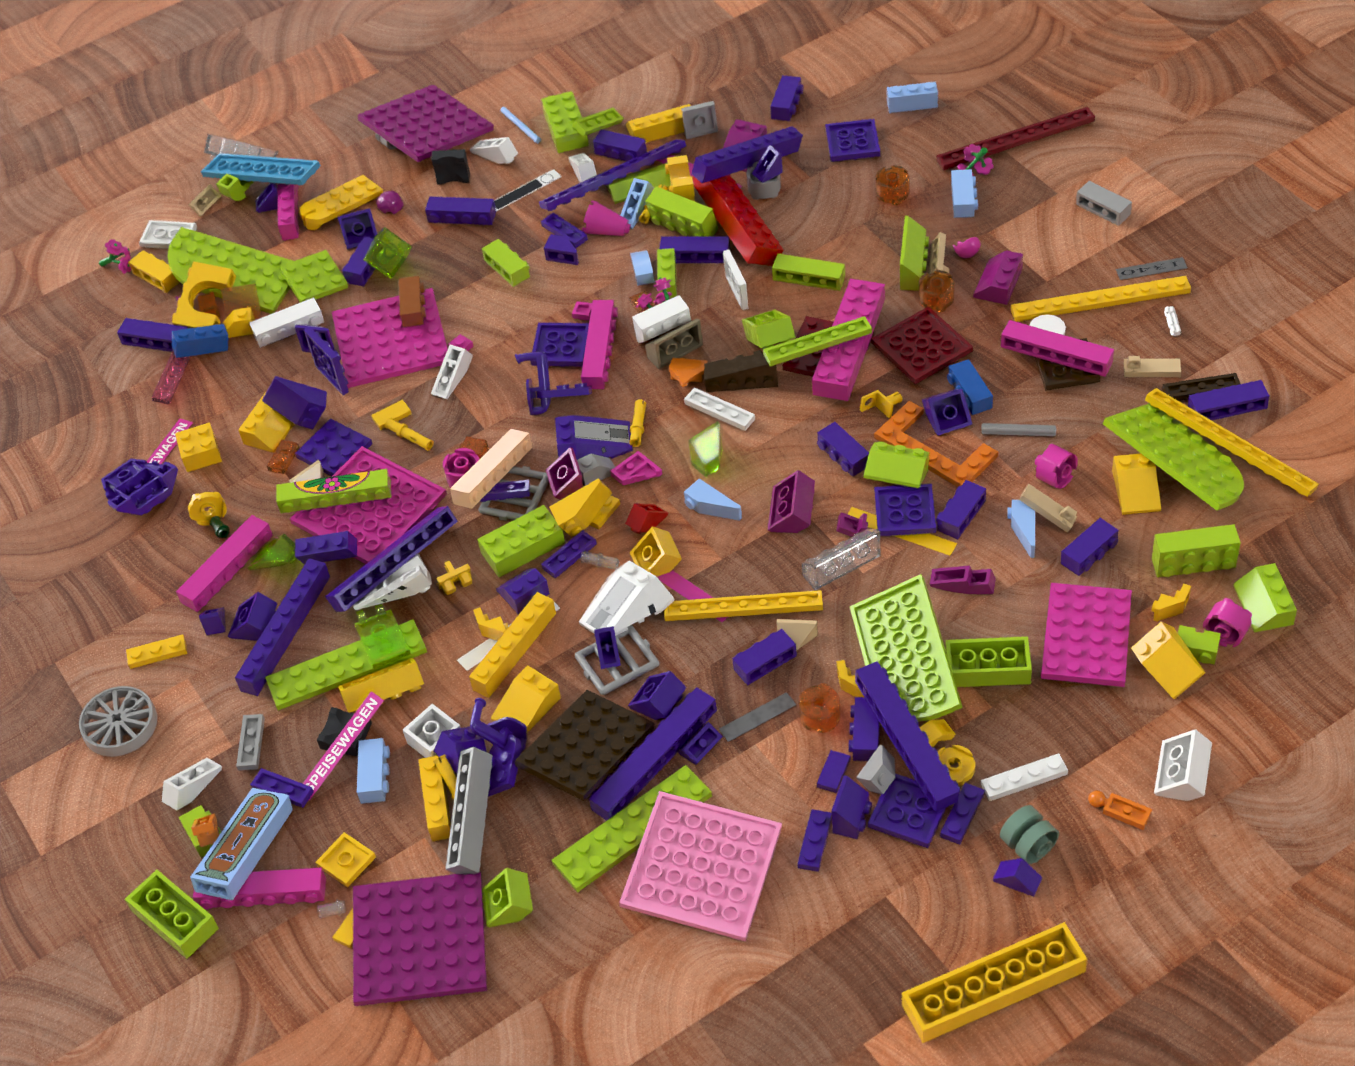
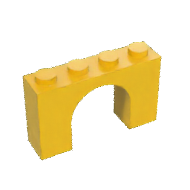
M193 261L192 266L188 270L187 281L183 284V293L177 302L176 313L172 316L173 325L185 326L188 329L219 325L221 322L216 315L199 312L193 308L194 299L198 293L208 288L232 291L236 279L233 270Z

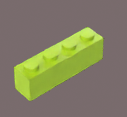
M777 254L772 266L774 281L837 291L841 290L846 277L845 264Z

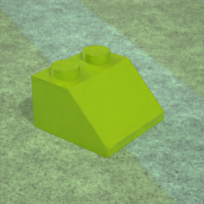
M505 868L482 888L487 927L521 921L533 911L527 873Z

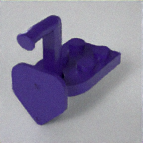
M544 352L515 354L518 364L524 361L537 360L539 387H533L531 378L526 379L530 415L545 413L552 397L590 395L592 393V386H587V383L575 384V387L569 388V384L558 385L557 389H550L547 355ZM536 396L541 399V406L534 407V398Z
M476 698L470 728L475 734L493 744L489 754L493 755L490 787L488 790L489 797L514 787L518 767L515 766V760L525 749L527 726L511 717H504L489 724L483 723L480 719L483 707L486 706V701L482 698Z

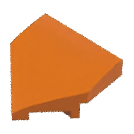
M672 358L669 366L670 379L678 380L682 387L688 386V382H702L704 364L708 363V360Z

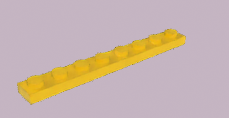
M822 590L673 601L664 609L665 621L818 611L823 610Z

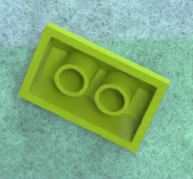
M874 442L869 452L863 478L920 488L928 473L930 452L920 448L910 449L903 445L894 446L888 445L886 442Z
M1275 563L1255 567L1234 583L1233 586L1243 608L1252 613L1251 626L1254 633L1294 625L1297 609Z

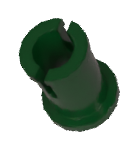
M214 516L210 519L209 524L214 528L216 536L226 538L230 533L229 527L222 522L219 516Z

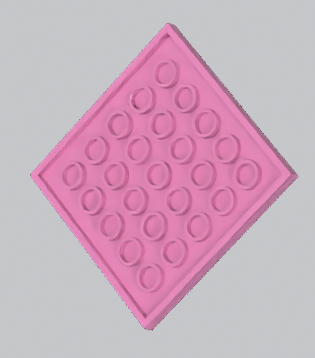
M659 791L619 902L620 907L746 941L782 829V823Z

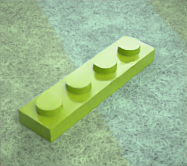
M610 108L575 120L572 126L579 134L586 136L601 129L620 124L624 118L614 108Z

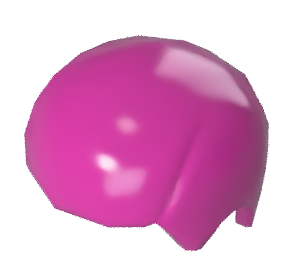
M971 237L964 242L958 241L957 246L954 244L952 246L959 257L971 258L978 253L981 242L977 237Z

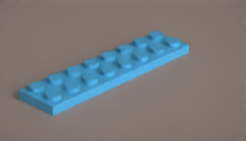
M219 153L201 171L203 177L222 178L227 173L239 180L300 186L305 184L321 166L319 161Z

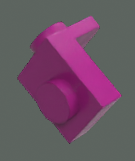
M841 512L838 516L836 531L858 539L868 528V522H866L867 514L863 513L860 518H856Z

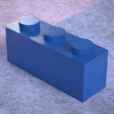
M224 324L172 331V348L176 358L228 351V333Z
M969 359L949 366L948 382L950 385L953 384L955 389H963L968 409L972 415L993 408V395Z

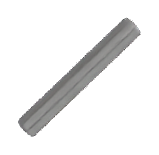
M982 423L981 433L1054 437L1056 436V426Z

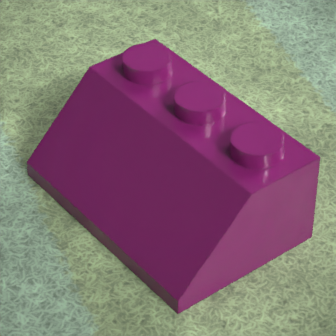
M1006 250L989 259L975 289L973 298L1007 305L1023 269V254Z
M797 470L773 486L768 522L769 532L798 533L810 526L815 486L813 479Z

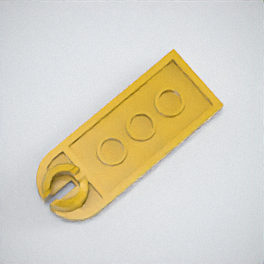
M361 175L304 203L300 207L303 225L309 230H317L322 224L378 198L383 193V189L366 176Z

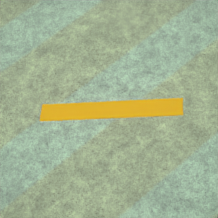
M851 507L848 515L860 518L865 513L867 514L866 522H868V527L878 530L876 515ZM929 533L893 535L949 556L957 545L955 542Z

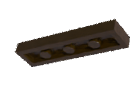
M1231 373L1163 384L1162 390L1167 395L1180 401L1189 399V395L1241 383L1237 374Z

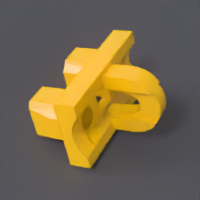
M446 561L444 562V567L447 573L436 578L438 588L443 589L447 595L456 591L454 582L460 580L463 587L472 584L471 570L468 564L454 569L451 562Z

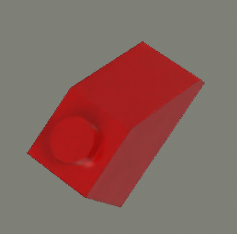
M634 503L625 524L631 527L630 530L634 533H647L651 527H656L669 513L656 504Z

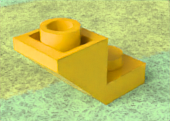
M1183 584L1181 590H1177L1174 597L1161 593L1159 600H1155L1152 605L1151 611L1154 612L1153 621L1158 622L1182 614L1190 598L1191 586Z
M481 607L473 610L482 636L498 641L508 629V624H503L501 616L489 620L487 613L483 615Z
M844 660L836 661L841 690L854 697H864L855 683V675H851L850 667L846 668Z
M944 719L930 720L919 727L921 731L927 734L932 748L938 741L952 740L956 735Z

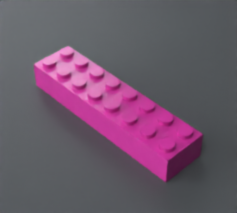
M857 279L849 280L832 327L865 316L872 327V333L823 349L812 378L813 395L844 401L849 400L885 301V284Z

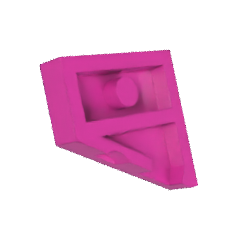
M637 451L613 468L610 473L614 479L624 486L661 476L662 469L641 452Z

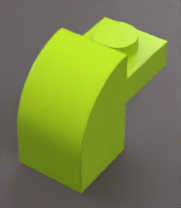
M226 173L216 185L222 195L235 201H241L246 198L245 191L255 181L239 180Z

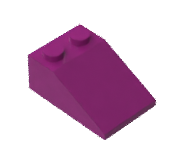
M736 119L729 130L723 148L766 135L767 126Z

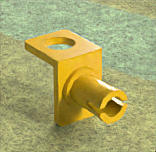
M876 390L861 398L860 411L863 412L876 406L883 414L890 418L892 417L893 405L901 403L902 396L899 392H895L886 397L879 390ZM872 398L871 402L865 405L866 401Z

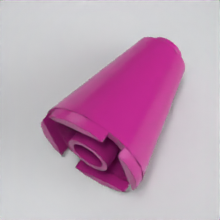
M591 201L592 205L589 204L583 222L587 223L586 228L582 227V232L611 236H624L625 233H629L631 224H628L629 220L602 204Z

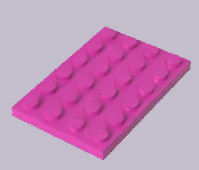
M1051 583L1041 679L1125 687L1132 590Z

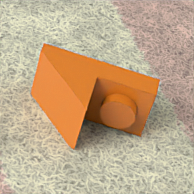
M215 813L195 819L191 827L193 835H197L201 847L214 844L220 835Z

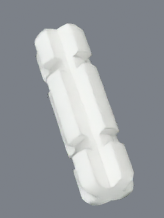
M1167 306L1164 313L1167 317L1170 333L1172 336H1179L1181 328L1175 308Z

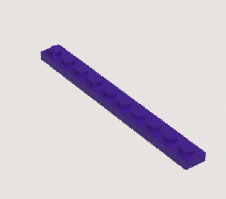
M672 140L539 201L540 208L548 211L555 210L558 205L568 204L575 197H583L586 192L596 191L599 189V186L609 185L617 178H624L628 173L637 172L643 166H650L654 164V161L665 159L671 153H678L682 148L686 147L685 140Z

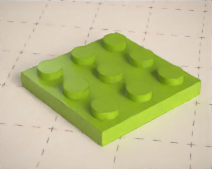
M327 250L280 266L282 275L300 303L311 298L316 300L348 288L347 281Z

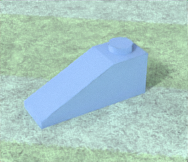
M634 178L621 212V216L629 220L628 224H631V229L639 221L638 218L646 204L645 200L654 189L649 181Z
M698 479L684 491L685 504L689 509H693L700 514L739 521L742 519L740 505L701 479Z
M1012 500L1011 507L1007 509V519H1011V528L1030 558H1034L1035 510L1020 500Z

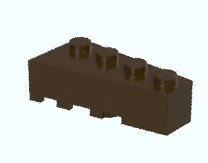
M761 350L754 351L752 355L748 356L738 355L732 360L726 358L704 364L706 392L778 387L777 365L770 366Z

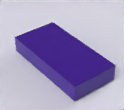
M831 750L817 781V788L837 793L850 763L851 756Z

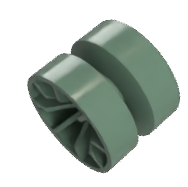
M1026 805L1012 814L1000 831V838L1011 849H1015V853L1028 864H1033L1043 858L1053 848L1059 837V831L1049 821L1043 820V815L1032 805Z

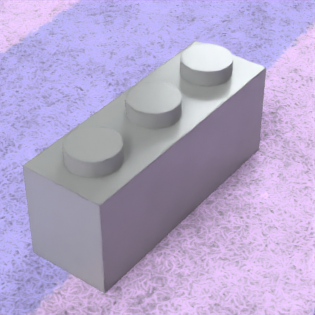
M1088 181L1077 191L1076 205L1118 226L1131 215L1132 201L1091 181Z

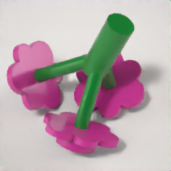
M970 144L969 147L964 149V158L970 162V165L965 166L961 163L958 165V169L969 170L974 166L978 174L983 173L987 175L990 173V169L994 168L991 158H983L988 152L986 148L983 147L981 149L980 146Z
M110 239L105 244L106 251L110 255L100 260L99 265L103 267L113 262L119 264L118 269L123 274L131 272L128 263L131 260L130 249L126 246L122 247L121 242ZM125 254V257H122L120 261L116 260V258Z

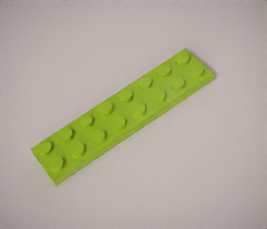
M413 619L276 672L265 678L277 710H281L335 689L344 683L427 653V649Z
M685 765L553 858L552 864L578 893L639 849L659 791L699 802H705L712 797V791Z

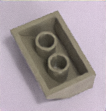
M691 320L646 344L647 358L660 369L670 364L672 358H681L703 346L700 320Z

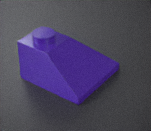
M295 325V331L302 352L311 353L304 332L308 327H311L315 332L318 331L324 342L327 341L331 349L335 351L328 328L313 325Z

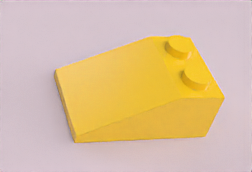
M1141 453L1114 456L1112 473L1122 515L1161 511L1155 464Z
M598 478L551 505L549 508L558 526L571 537L576 536L590 525L612 492Z
M1162 621L1131 648L1142 665L1173 699H1176L1205 674V671L1175 628Z
M527 665L514 678L491 716V720L496 721L504 717L515 718L527 726L528 733L561 699L558 684Z

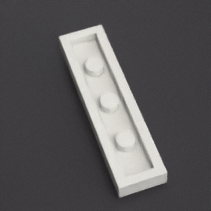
M693 388L684 399L686 405L744 431L755 420V414L697 388Z
M1058 753L981 780V786L985 790V794L990 802L1068 775V769Z

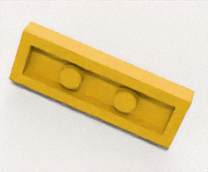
M183 634L126 649L127 662L130 669L188 654Z

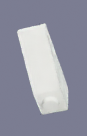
M509 137L480 140L469 149L471 153L498 164H509L518 154Z
M585 153L568 157L580 183L597 175L593 160Z
M449 345L431 394L448 399L466 374L473 355L466 349Z
M205 758L163 782L162 802L175 810L186 806L222 770V766L209 758Z

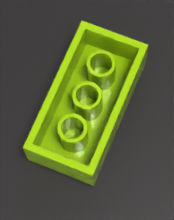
M564 92L541 98L544 115L557 152L561 153L589 146L588 135L582 136L572 126L575 120L582 118L573 92Z
M657 186L645 200L652 222L656 225H662L670 231H677L683 236H714L718 231L713 209Z
M771 310L741 319L746 339L760 348L766 349L774 346L776 343H784L792 338H796L790 316L780 311Z
M544 505L477 539L481 554L498 577L565 543L562 528L558 526L556 520Z
M1235 524L1155 534L1152 562L1156 576L1170 577L1173 575H1187L1197 572L1236 568L1241 542Z
M1028 636L946 640L945 650L956 687L1031 684L1032 667Z
M158 870L153 872L125 898L130 910L186 959L219 929L211 914Z

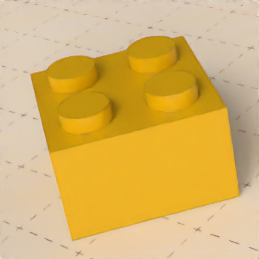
M210 422L175 433L181 459L187 472L222 462L217 440Z

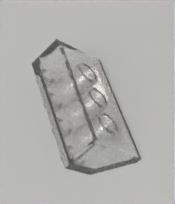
M211 134L207 135L204 153L210 154V158L213 159L219 153L276 157L278 155V151Z
M866 529L845 541H841L838 545L824 550L819 555L807 559L802 563L804 578L816 591L880 557V531L878 529Z

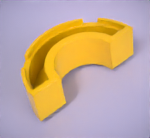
M687 155L667 158L668 164H665L666 174H669L671 183L668 191L695 201L692 176L690 177Z

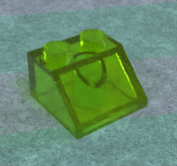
M384 227L375 236L363 260L392 279L406 260L412 246Z

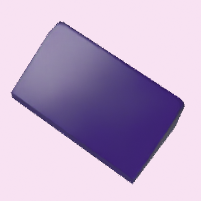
M708 722L699 729L678 753L696 765L723 736Z

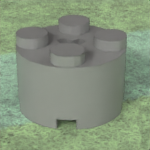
M758 162L754 163L753 167L748 168L746 172L748 192L755 200L776 198L781 189L780 174L762 183L752 174Z

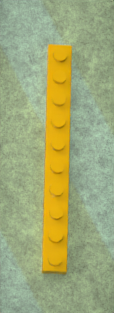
M1181 276L1012 304L1011 312L1014 321L1019 322L1031 320L1041 315L1055 316L1191 293V286L1187 277Z
M1155 388L1146 395L1145 401L1150 403L1151 406L1162 410L1168 416L1182 422L1183 425L1211 439L1215 444L1243 458L1250 465L1263 470L1267 475L1275 477L1282 484L1295 489L1299 494L1308 497L1316 491L1319 485L1317 482L1161 390Z

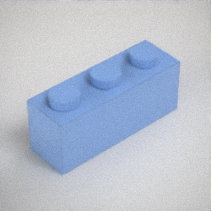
M936 82L887 87L889 113L938 108Z
M972 169L951 170L954 218L974 217L975 210H978V199H974L977 198V188H973L976 186V176H972Z
M383 738L359 740L357 795L361 804L386 801V793H389V783L386 780V775L390 773L389 764L387 763V758H390L389 746L385 745Z

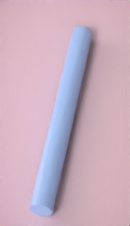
M506 107L501 108L500 111L534 142L540 143L541 138Z

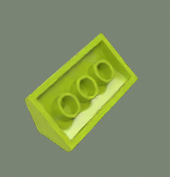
M665 164L628 174L621 179L617 178L613 180V183L606 185L614 203L617 204L626 201L634 178L649 181L654 188L661 184L662 187L665 185L668 188L671 186L670 176L665 171Z

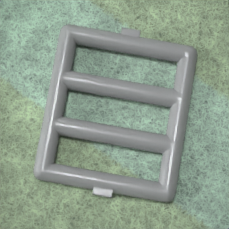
M527 466L522 468L513 467L508 473L542 479L539 486L530 485V492L535 493L532 500L509 498L494 501L528 507L525 513L527 514L536 509L549 479L546 472L531 470ZM501 479L499 482H509V481H508V480H503V479ZM491 500L482 502L478 509L481 514L497 516L499 520L507 521V519L515 520L525 515L490 508L488 506Z
M632 625L627 627L628 630L616 636L618 652L632 672L621 676L616 667L607 668L615 681L604 685L585 659V656L593 652L599 657L596 642L576 652L574 655L584 670V676L587 680L593 682L601 695L608 694L660 665L659 660L650 650L648 641L646 639L643 640ZM629 634L649 660V663L639 667L619 639Z

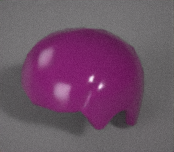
M394 191L381 193L376 202L377 208L384 214L387 211L396 214L404 205L400 195Z

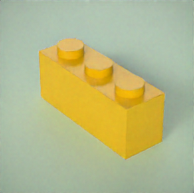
M142 250L128 262L134 275L165 293L179 283L172 274L169 265L151 253L149 254Z

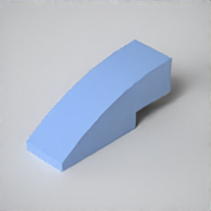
M647 250L630 253L637 286L654 283L653 270Z

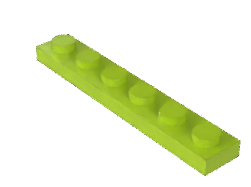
M865 316L763 349V355L768 364L774 366L871 334L872 327Z

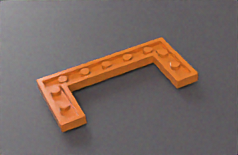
M908 401L874 433L875 439L880 442H886L888 445H903L906 448H920L930 452L928 470L956 487L962 486L965 480L973 482L998 457L997 450L983 443L959 465L905 434L904 432L924 414V409L911 401Z

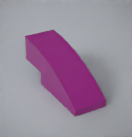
M970 565L932 569L930 586L955 593L993 594L996 578L992 569L972 570Z

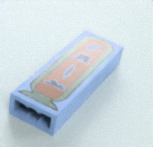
M256 788L250 790L190 878L195 892L228 900L234 899L293 811L289 795Z

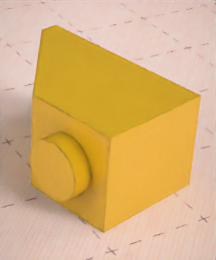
M251 307L235 309L224 320L222 324L226 328L228 338L253 334L250 322L255 321Z

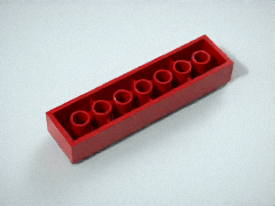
M729 174L705 183H701L693 176L692 180L695 189L706 205L713 209L715 218L748 264L773 266L777 254H782L784 249Z

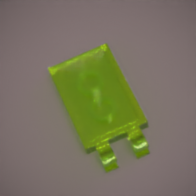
M382 604L374 605L377 615L370 618L366 617L363 609L356 611L359 622L354 623L373 669L411 655L391 609L385 611Z

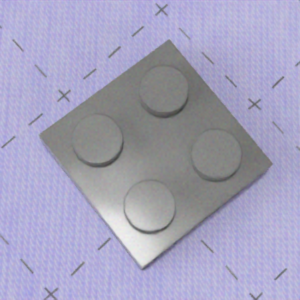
M713 101L681 108L686 139L718 132Z

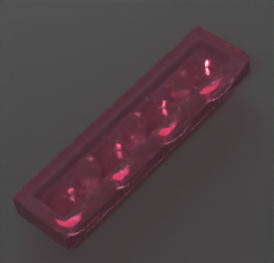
M172 351L154 390L152 401L170 405L191 356L176 358L174 351Z

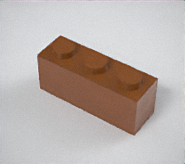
M419 276L399 279L400 318L403 327L424 324L426 309L423 305H426L425 295L422 293H425L424 282L421 283Z

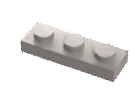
M263 714L243 715L236 764L238 771L259 768L265 721Z

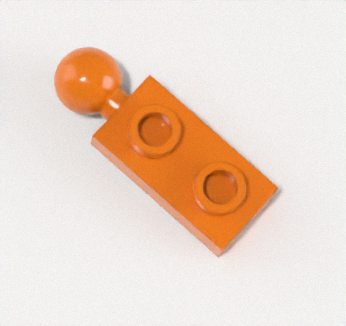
M1096 790L1091 792L1088 797L1091 806L1095 808L1104 806L1103 814L1141 830H1144L1152 814L1151 808L1111 793L1109 799H1107L1103 792Z

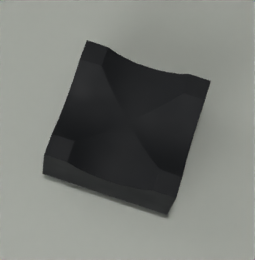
M465 149L432 151L431 161L434 166L437 185L454 181L469 183L470 170Z
M331 707L326 725L317 738L320 749H329L355 713ZM371 719L345 754L358 756L359 740H365L372 725Z

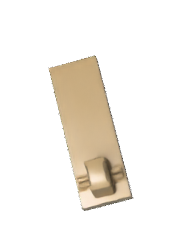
M941 232L931 243L928 280L933 282L937 278L946 280L950 270L943 264L946 234Z
M1129 356L1123 362L1124 377H1181L1180 359H1140V356Z
M1030 484L1025 487L1019 499L1067 533L1077 518V511L1070 506L1064 508Z

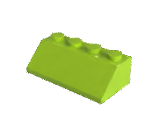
M905 216L900 258V290L921 291L922 284H925L926 273H923V271L927 270V261H924V259H928V249L925 248L929 247V237L926 236V229L909 216Z

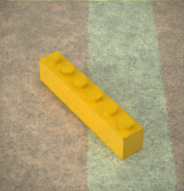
M538 592L533 596L469 676L473 691L490 698L555 616L556 610L553 599Z

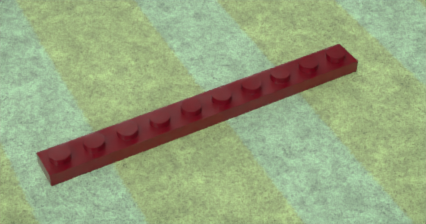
M1087 106L973 144L980 146L981 149L983 147L986 148L988 152L984 157L1094 122L1095 115ZM970 145L936 155V161L943 170L956 167L961 163H968L969 161H966L964 158V149Z

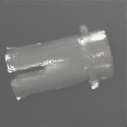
M337 899L333 903L317 905L318 913L320 912L318 916L320 919L333 915L342 916L343 913H346L344 900L340 901Z

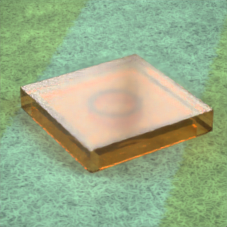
M256 284L221 289L226 318L233 310L251 307L255 319L262 318Z

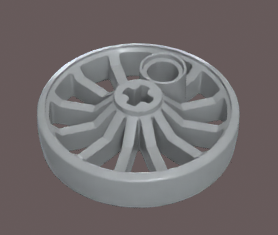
M118 686L102 691L86 704L80 715L79 728L82 738L90 750L103 756H121L137 750L150 739L155 731L158 716L156 708L147 694L135 687ZM125 697L124 701L122 702V705L120 706L119 698ZM113 700L114 711H112L105 703ZM101 707L107 714L96 712V710ZM149 717L147 722L139 721V719ZM90 719L98 720L88 723ZM137 728L142 729V731L136 735L131 729ZM95 731L90 736H87L89 732ZM128 734L132 739L123 743L122 736ZM104 736L101 744L95 743ZM116 736L117 744L110 745L113 737Z

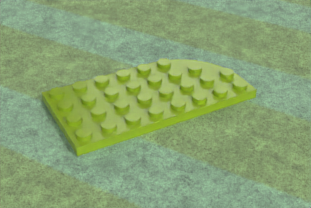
M184 227L179 229L169 245V267L174 277L182 284L187 281L188 270L192 266L193 261L230 268L235 273L236 279L232 291L208 288L202 290V293L273 314L290 289L289 284L280 271V266L293 260Z
M1148 403L1104 419V426L1218 511L1226 508L1239 499L1244 489V480L1239 469L1231 461V458L1222 454L1215 446L1207 443L1200 435L1195 434L1187 426L1168 416L1162 410Z
M921 574L850 606L865 666L878 661L880 666L886 669L890 682L896 685L900 698L907 702L910 714L914 715L917 721L937 719L963 708L926 582Z

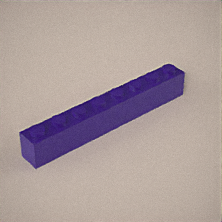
M791 126L695 158L691 174L701 183H705L753 167L754 163L760 161L769 145L781 153L782 157L798 152L803 134Z
M448 506L436 508L326 595V599L335 612H345L457 523L458 520Z
M313 559L307 560L235 676L241 692L258 696L267 682L265 677L272 674L328 582L330 574L326 563Z
M878 661L855 670V683L934 811L936 812L957 803L960 793L959 785L949 776L950 773L945 764L942 765L937 750L929 744L928 736L919 728L917 718L910 714L907 702L900 698L898 689L894 683L890 682L886 669L881 667Z
M697 687L688 693L684 701L679 706H676L671 714L659 723L658 728L653 733H650L639 747L633 750L631 756L626 761H623L612 775L605 779L604 784L591 794L589 798L591 810L606 821L623 810L717 711L716 699Z

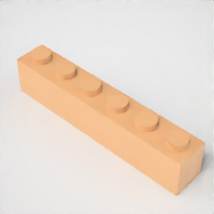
M510 429L450 488L453 504L472 509L532 449L530 434Z

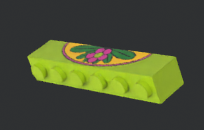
M387 469L276 485V502L280 513L391 498V480Z

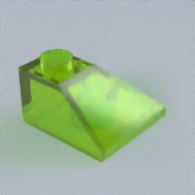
M717 421L688 440L691 464L705 477L716 472L721 464L723 446L720 423Z
M281 534L270 540L247 568L249 570H256L293 563L297 559L295 557V543L286 534Z

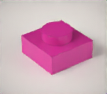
M577 301L572 312V318L589 321L592 303Z
M460 334L448 344V347L449 345H454L469 351L473 347V342Z

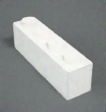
M311 298L252 321L250 326L259 347H263L296 334L295 325L316 326L324 323V319L316 300Z

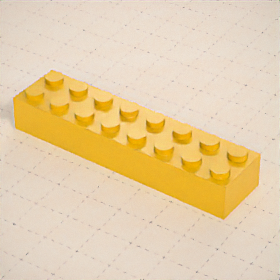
M1064 922L902 992V1006L922 1043H925L1086 972L1087 958Z

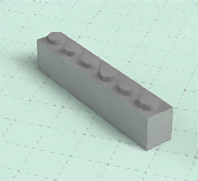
M476 747L461 751L459 757L446 870L455 874H477L481 866L480 860L493 755Z

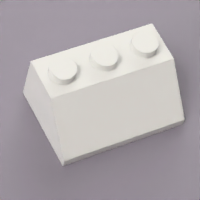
M680 295L632 317L637 342H645L691 321L689 307Z
M1196 729L1163 740L1154 794L1184 801L1205 796L1212 742Z

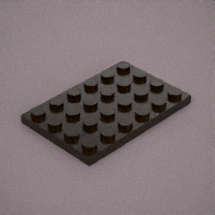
M586 690L515 760V766L585 801L654 729V722Z

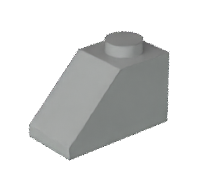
M589 454L577 460L584 486L598 478L603 480L611 476L610 471L616 467L610 458L595 454Z
M879 745L856 778L868 791L884 794L895 779V758L882 745Z

